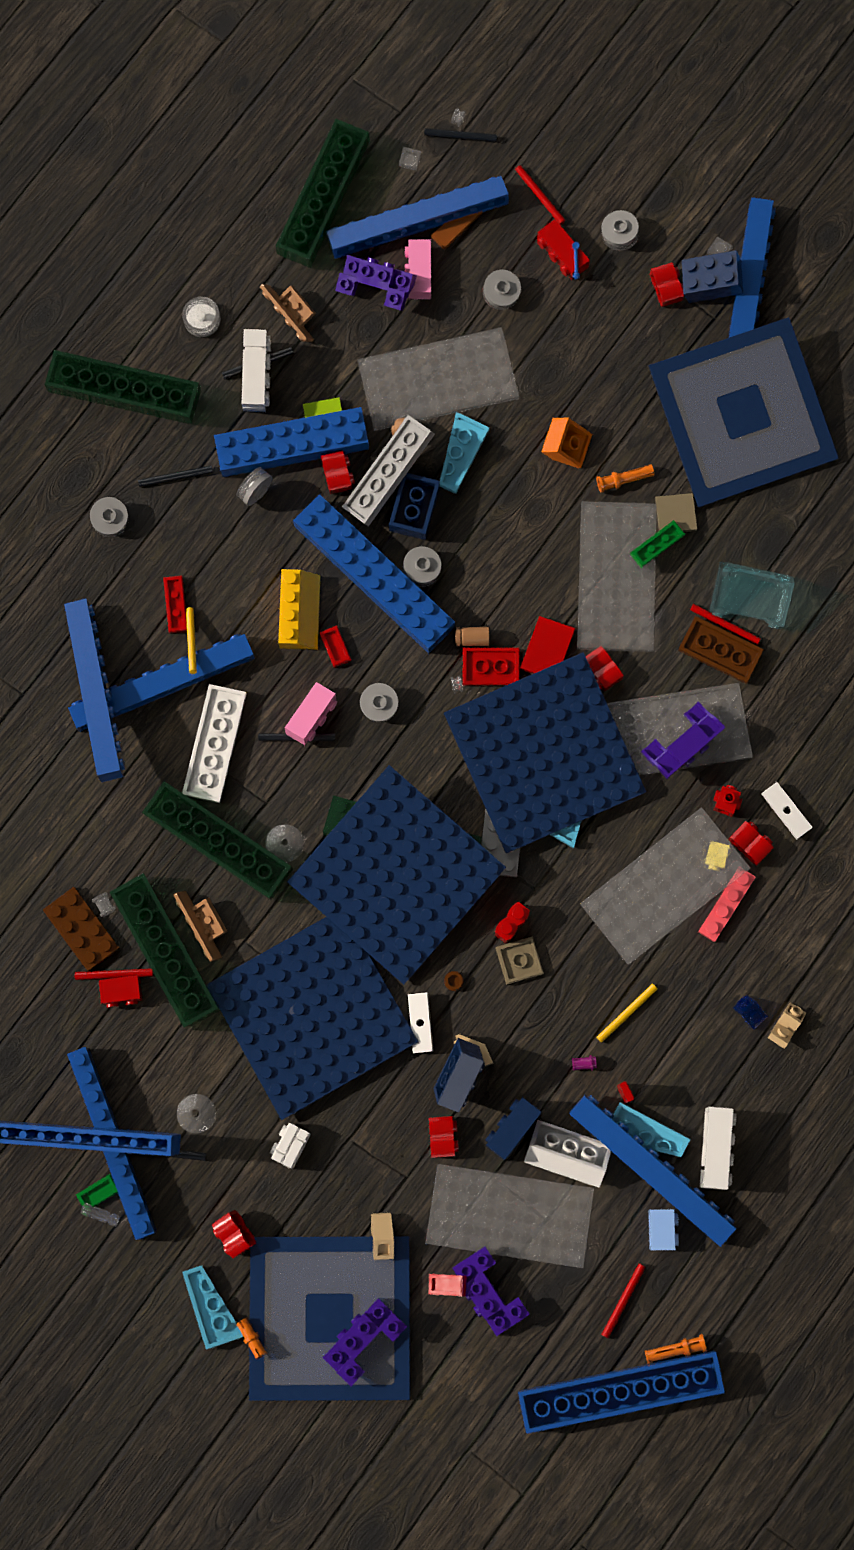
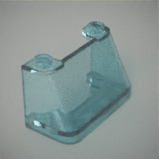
M719 562L709 611L719 617H723L724 614L733 613L765 620L769 627L779 629V626L784 627L795 584L794 578L781 573L729 562Z

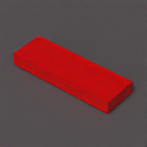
M164 577L169 634L187 632L183 577Z

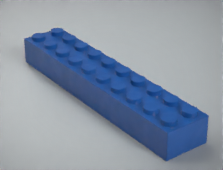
M320 494L293 520L294 527L428 654L455 628V621Z
M709 1351L519 1390L518 1396L527 1434L725 1393L717 1354L715 1351Z

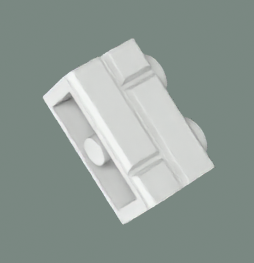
M291 1123L288 1126L284 1125L279 1133V1136L282 1137L278 1144L275 1142L270 1151L273 1154L271 1159L293 1169L311 1134Z

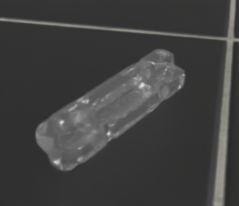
M84 1203L82 1206L81 1214L85 1216L90 1215L91 1218L104 1223L108 1222L112 1226H116L119 1222V1216L114 1213L110 1214L108 1211L98 1207L93 1208L92 1205Z

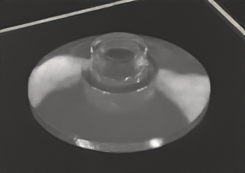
M283 824L274 827L266 838L267 852L278 862L287 863L294 861L301 855L304 848V839L301 832L291 825ZM283 839L288 840V844L285 846L281 845Z
M192 1094L185 1097L177 1108V1119L180 1126L190 1133L207 1131L213 1125L216 1118V1109L213 1102L202 1094ZM193 1110L199 1111V1115L197 1117H193Z

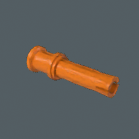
M650 464L619 474L612 472L609 476H598L596 480L599 491L603 493L604 490L614 487L618 489L625 483L653 477L654 473L652 472H654V469Z
M700 1334L697 1338L689 1340L684 1338L681 1340V1343L646 1350L645 1355L649 1364L683 1354L690 1356L692 1353L700 1351L705 1353L707 1349L703 1334Z

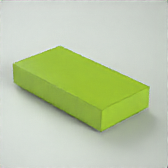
M340 398L303 404L305 418L342 411Z

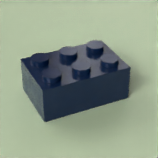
M736 250L682 260L683 294L689 303L743 294L742 263Z
M407 473L399 486L389 522V531L426 540L440 490V481Z
M457 1038L433 1088L438 1105L459 1112L461 1107L466 1105L468 1101L467 1095L470 1089L473 1090L475 1087V1078L478 1072H482L485 1065L478 1045Z
M523 1097L520 1101L518 1099L514 1101L509 1108L512 1111L507 1117L504 1114L497 1124L499 1129L496 1132L492 1130L485 1139L488 1142L486 1147L503 1160L508 1157L541 1114V1111Z

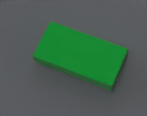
M109 1174L79 1192L76 1196L85 1212L117 1194L118 1191L112 1175Z

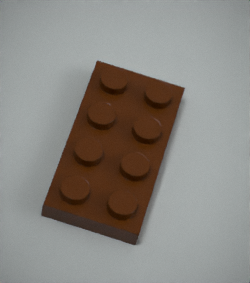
M697 616L694 617L678 651L747 684L764 650Z
M72 887L43 909L87 971H91L120 949L75 887Z

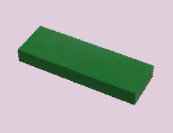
M673 520L634 549L630 555L639 567L643 568L686 534Z

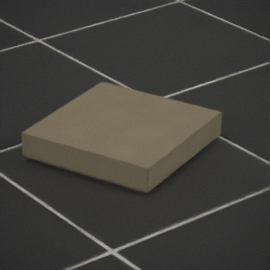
M693 493L655 497L659 531L673 520H675L683 532L697 531Z
M533 936L495 947L506 985L544 974Z

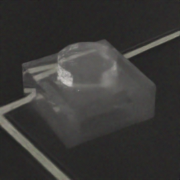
M403 147L399 167L417 171L421 151Z
M716 237L707 254L729 252L733 245Z

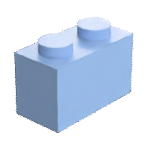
M674 1209L649 1210L650 1250H675V1246L679 1245L678 1234H675V1226H678V1214L674 1213Z

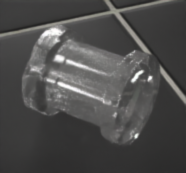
M107 892L98 895L92 900L101 912V917H105L116 910L108 899Z

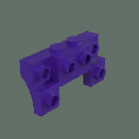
M347 255L344 271L339 274L335 291L354 296L359 282L388 291L384 306L403 311L408 295L415 285L417 275L395 269V265L384 262V265L378 264L379 260L368 257V260Z
M699 701L684 713L686 719L693 726L668 746L667 749L657 739H654L652 743L641 751L644 757L666 779L684 765L687 767L696 760L694 756L699 752L701 755L710 748L708 744L726 728Z
M484 1246L452 1269L456 1275L466 1276V1298L468 1301L473 1300L476 1305L473 1308L479 1317L483 1316L495 1335L498 1336L512 1325L530 1315L519 1297L507 1305L504 1303L484 1272L496 1264V1261L486 1246Z
M379 1298L362 1316L358 1313L351 1321L353 1326L348 1331L344 1328L337 1336L338 1342L323 1356V1359L350 1386L365 1372L354 1359L378 1333L382 1331L394 1341L407 1327Z

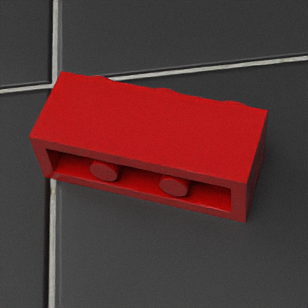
M554 219L538 231L537 243L542 249H546L554 263H558L561 272L572 280L575 273L574 250L572 249L574 241ZM579 248L578 273L580 274L589 267L590 259Z

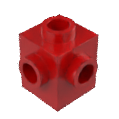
M731 785L723 786L720 791L717 790L713 801H716L713 811L732 817L735 809L739 810L743 799L739 798L741 792Z

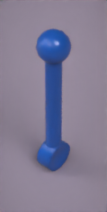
M578 242L572 244L575 268L573 278L576 280L580 278L578 273V249L580 245Z

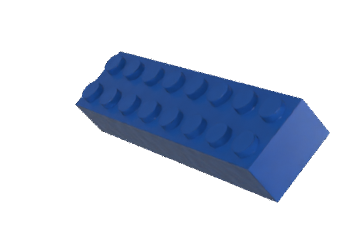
M361 407L214 435L222 477L321 459V455L342 450L344 454L369 449Z

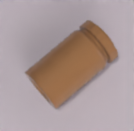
M456 627V646H489V627H462V629Z

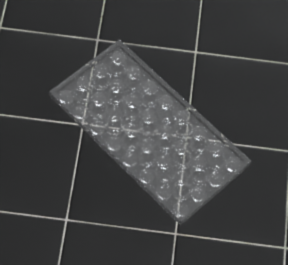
M502 327L357 359L374 431L390 428L398 418H406L407 415L416 421L519 399Z
M581 501L577 649L596 650L602 646L605 650L653 652L655 559L643 568H640L630 553L656 534V504Z
M739 683L607 703L639 776L660 773L644 757L641 751L652 743L654 739H657L667 749L668 746L693 726L686 719L684 713L690 710L698 701L707 711L718 718L726 728L708 744L710 748L702 755L699 752L694 756L696 760L688 767L684 765L680 769L752 758Z
M701 807L581 902L580 905L629 965L751 868Z
M437 1164L425 1244L476 1252L486 1246L490 1254L583 1268L594 1188Z

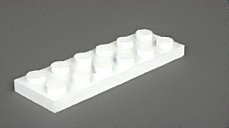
M209 684L182 795L216 803L221 802L247 695L246 692Z

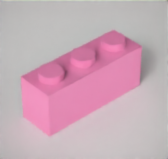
M409 240V247H405V258H409V264H405V272L417 275L415 285L409 293V299H431V240Z
M316 682L286 725V734L303 745H306L308 741L311 742L316 735L315 731L318 726H322L326 721V715L329 710L332 711L337 704L336 693Z

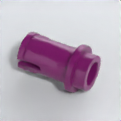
M589 1055V1057L572 1058L573 1071L591 1069L593 1071L594 1068H597L596 1057Z

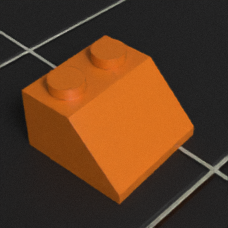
M553 418L542 453L554 461L581 468L592 433L570 418Z

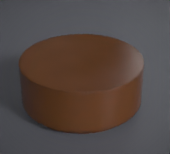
M449 972L444 978L445 987L450 991H458L463 986L464 980L459 972Z

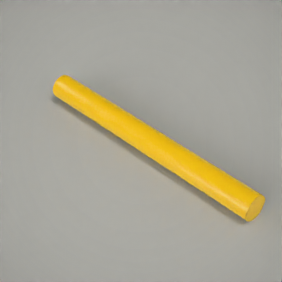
M189 607L186 609L189 673L196 674L194 609Z
M651 984L596 1038L602 1043L657 990L656 986Z

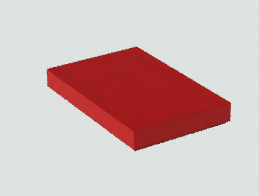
M539 616L520 670L534 674L564 661L575 628Z
M463 648V686H506L520 680V648Z

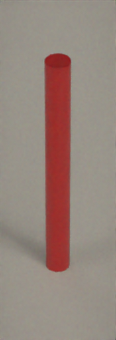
M519 165L515 169L516 172L556 221L562 225L566 221L524 168Z
M695 604L690 609V611L758 645L761 639Z
M153 968L75 972V980L120 978L136 975L147 977L153 976Z
M638 1264L601 1334L602 1336L609 1338L646 1268L643 1265Z

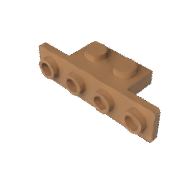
M262 284L260 286L263 290L262 294L265 298L271 300L274 304V309L286 318L285 322L287 325L296 330L297 337L303 342H312L314 338L305 329L304 325L316 313L296 288L290 285L279 297L270 285Z
M186 891L175 893L176 904L181 908L186 922L194 931V936L200 942L204 955L210 962L221 959L222 956L214 940L226 933L227 929L210 898H206L194 906Z

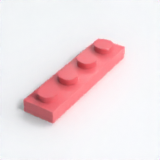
M741 867L737 869L698 932L713 942L716 941L754 881L755 876Z

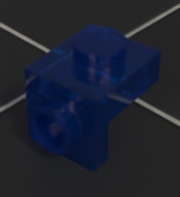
M747 995L741 998L733 1007L753 1030L768 1017L758 1003Z

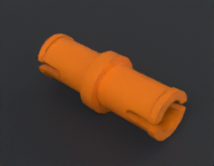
M248 1318L241 1320V1323L238 1322L236 1325L245 1338L244 1343L249 1345L255 1359H260L263 1357L262 1355H266L267 1351H265L259 1340L260 1336L258 1333H255Z

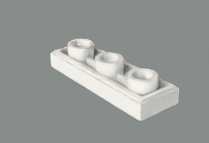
M778 782L761 793L796 840L813 828ZM787 808L789 810V814H785L783 809Z
M428 993L408 994L411 1030L418 1040L416 1044L412 1045L413 1053L433 1052ZM423 1020L424 1024L420 1027L418 1022Z

